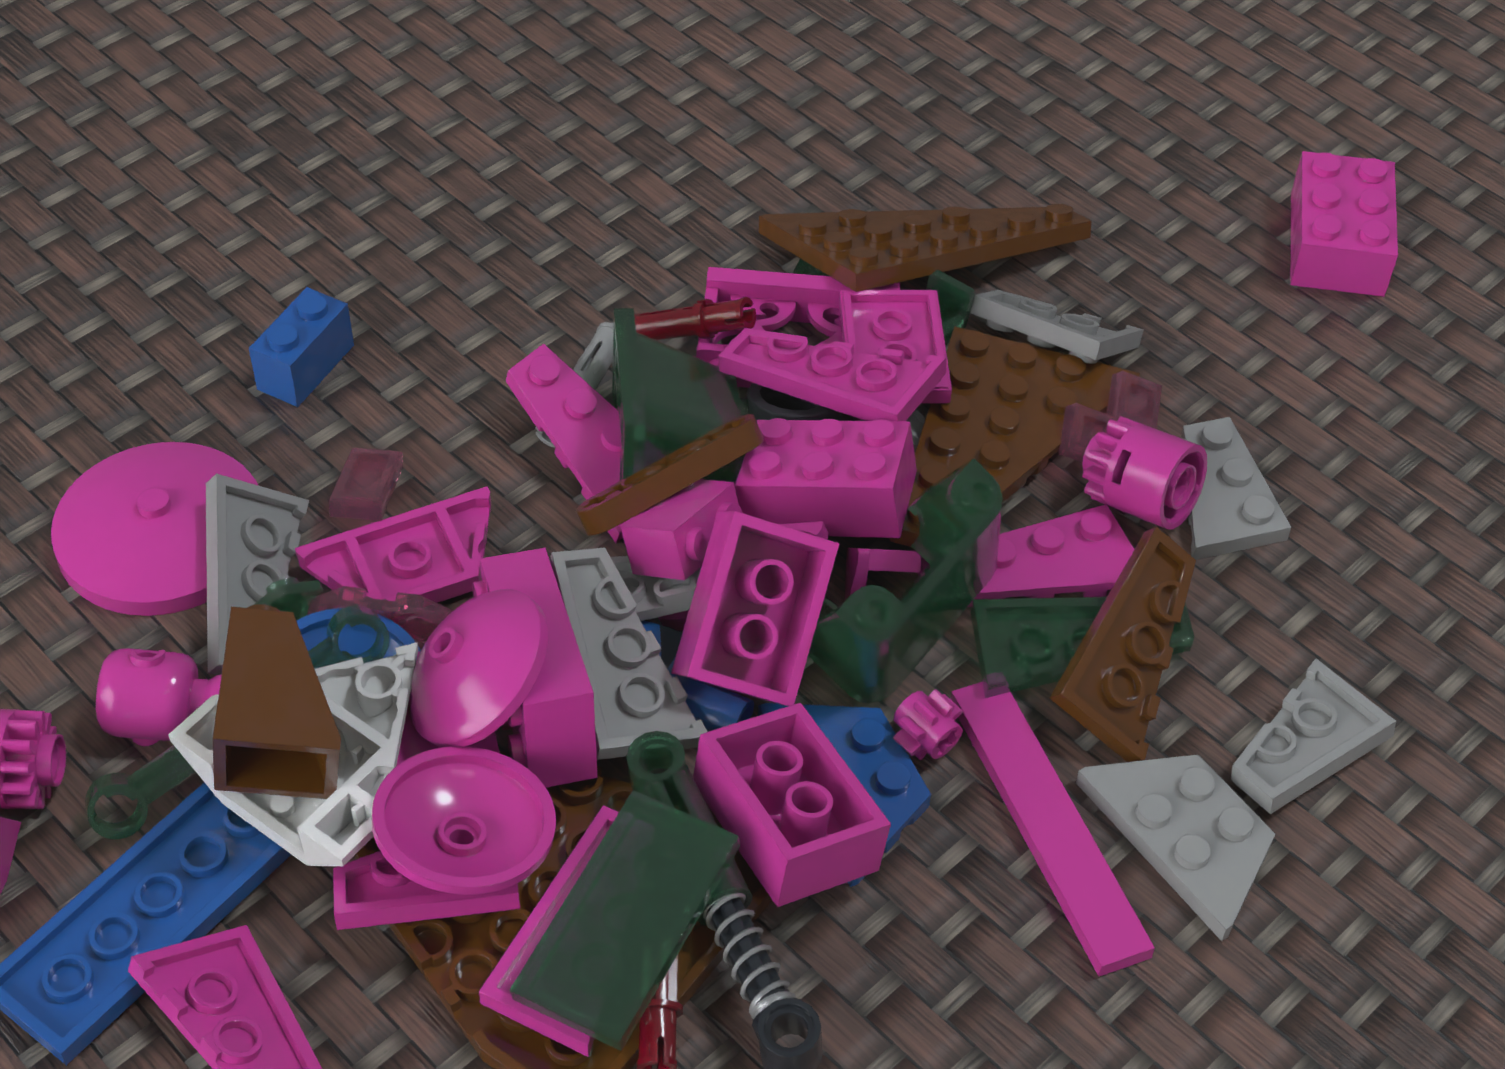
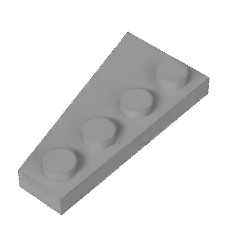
M215 474L206 483L207 652L209 674H222L231 606L247 608L251 605L264 604L279 610L281 599L288 593L291 577L287 575L291 557L296 554L295 548L299 546L301 534L297 533L300 519L306 515L309 500L220 474Z

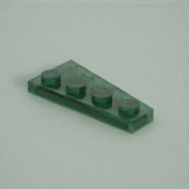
M1107 597L973 599L970 615L985 698L1058 682ZM1186 602L1181 621L1174 624L1169 643V646L1173 648L1172 655L1190 651L1194 641V633Z

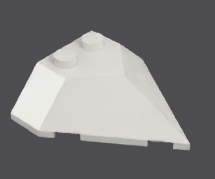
M418 642L395 648L396 655L367 663H363L362 657L315 669L341 737L337 790L328 799L214 790L213 732L219 694L207 699L169 733L170 741L223 805L307 866L343 867L374 837L371 821L373 801L381 782L397 766L411 692L412 676L418 655Z

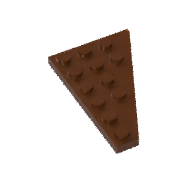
M1051 204L1046 207L982 209L947 207L943 210L903 211L847 209L840 212L759 215V233L853 291L859 292L1088 239L1091 236L1092 220L1074 212L1071 206L1065 204Z
M954 326L946 352L952 387L950 403H930L915 452L917 472L900 538H890L889 541L939 555L956 542L959 534L968 532L977 525L980 516L996 502L1001 505L1025 485L1026 479L1029 476L1036 475L1047 466L1049 458L1061 448L1065 447L1068 449L1091 430L1094 422L1107 417L1112 412L1113 406L1125 395L1130 394L1132 396L1135 392L1140 373L1098 362L1094 364L1084 363L1081 358L1074 355H1066L1031 346L1027 343L1015 342L979 331Z

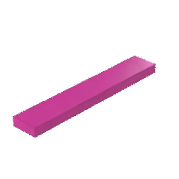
M1002 676L952 691L950 699L963 711L958 717L1098 977L1151 959L1155 950L1153 943Z

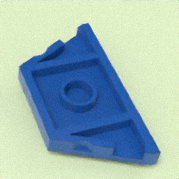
M764 703L758 705V716L788 706ZM803 705L891 823L884 853H887L900 839L902 829L914 824L929 807L931 798L929 789L906 750L893 739L896 733L881 708ZM865 876L849 881V886L852 887L859 884Z

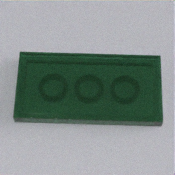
M633 790L510 988L512 999L622 1051L740 848L739 836Z

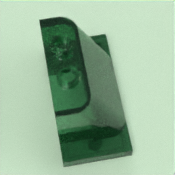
M614 308L613 407L618 410L619 481L716 427L734 418L749 414L747 398H739L735 376L720 372L719 367L636 332L634 308ZM745 454L701 479L734 482L735 486Z

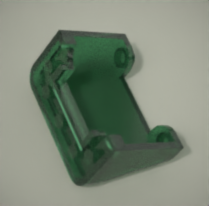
M971 459L925 489L909 506L908 509L915 516L918 515L920 522L919 536L911 546L929 565L904 594L897 599L883 587L875 585L861 587L852 593L839 608L822 618H818L808 656L849 696L858 702L867 704L878 702L895 692L992 579L996 571L1003 496L997 481L976 459Z

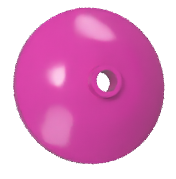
M513 589L487 592L461 604L433 631L416 660L409 697V713L412 724L423 738L441 748L452 746L466 747L492 734L520 707L538 678L548 645L546 617L541 607L533 599Z
M462 746L428 750L412 756L396 766L384 778L375 794L371 817L372 831L376 844L382 855L398 872L427 888L461 895H476L499 891L515 885L530 876L547 857L556 829V813L553 801L544 784L535 774L519 762L503 754L482 748Z

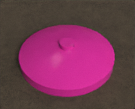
M160 442L133 447L114 454L95 464L76 479L65 492L56 508L51 527V541L61 573L68 584L83 598L97 606L117 613L141 616L164 615L202 605L207 602L206 483L215 474L258 485L257 481L233 457L214 448L199 444Z

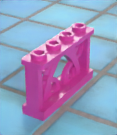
M708 267L705 299H711L716 303L737 300L742 297L750 298L754 304L751 307H744L743 310L756 309V323L752 328L756 330L773 331L784 326L789 321L811 323L819 332L829 336L825 341L815 345L820 347L825 344H833V341L843 342L839 309L840 290L852 289L830 276ZM900 282L868 290H900ZM743 329L718 332L714 338L698 339L696 349L697 383L746 388L751 386L752 382L720 372L718 355L728 344H717V342L727 336L737 335Z

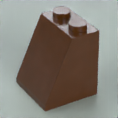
M264 604L251 605L247 608L231 606L213 732L214 790L328 799L337 790L341 737L293 612L280 611L273 606Z

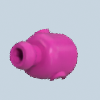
M130 648L115 650L105 658L99 673L96 691L97 722L107 734L116 737L132 738L133 742L137 745L150 746L159 740L170 741L169 733L207 699L219 694L221 675H216L209 680L199 679L194 659L183 653L165 652V649L159 651Z

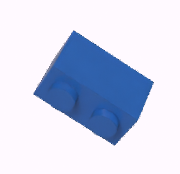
M306 287L249 347L257 390L299 407L354 346L348 304Z

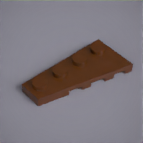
M1157 526L1144 532L1049 697L1126 762L1143 761L1146 758L1149 744L1144 742L1149 721L1156 719L1161 699L1156 696L1162 671L1169 668L1173 648L1169 646L1174 624L1181 621L1196 559Z

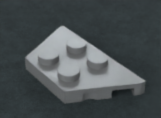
M1199 755L1088 766L1079 770L1076 784L1213 933L1221 941L1228 938L1240 909L1253 886L1256 875L1269 852L1275 833Z

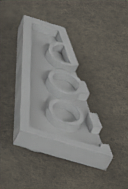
M606 548L552 552L549 560L594 692L597 760L698 748L700 734L708 731L702 720L696 721L685 702L688 695L678 677H671L659 655L661 651L659 643L651 630L646 632L635 612L637 604Z

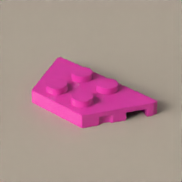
M486 486L296 547L295 552L298 564L303 570L358 609L377 613L388 619L473 591V582L481 581L480 558H484L491 512L490 490Z

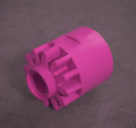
M1120 416L1118 421L1110 419L1107 424V433L1098 432L1091 439L1085 450L1082 463L1084 472L1082 477L1089 481L1084 488V493L1091 495L1092 500L1107 504L1122 512L1169 530L1175 529L1189 516L1201 494L1207 473V454L1201 445Z
M0 709V809H44L45 798H51V786L58 787L61 784L66 767V745L63 736L56 734V726H51V713L36 710Z

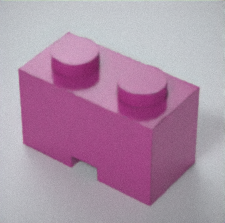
M700 479L662 500L655 507L646 509L622 524L621 530L632 574L686 580L702 566L717 512L737 511L742 513L741 507L738 504L734 482Z

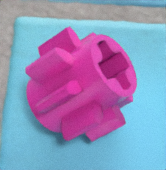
M937 689L933 690L929 697L923 691H916L899 705L894 714L893 720L901 730L896 733L893 739L911 756L915 755L919 760H922L927 753L933 759L941 758L957 744L962 735V727L954 720L963 711L945 694L942 695Z

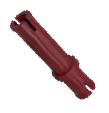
M748 297L716 303L711 299H702L696 301L697 303L693 306L631 315L623 314L617 317L615 325L619 326L625 333H629L625 338L626 343L624 346L695 335L701 339L714 338L718 332L744 328L752 329L756 323V309L743 310L744 307H751L754 304Z

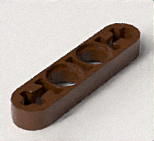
M747 414L734 418L581 503L575 511L588 536L606 532L753 450L764 441L763 434L754 415Z

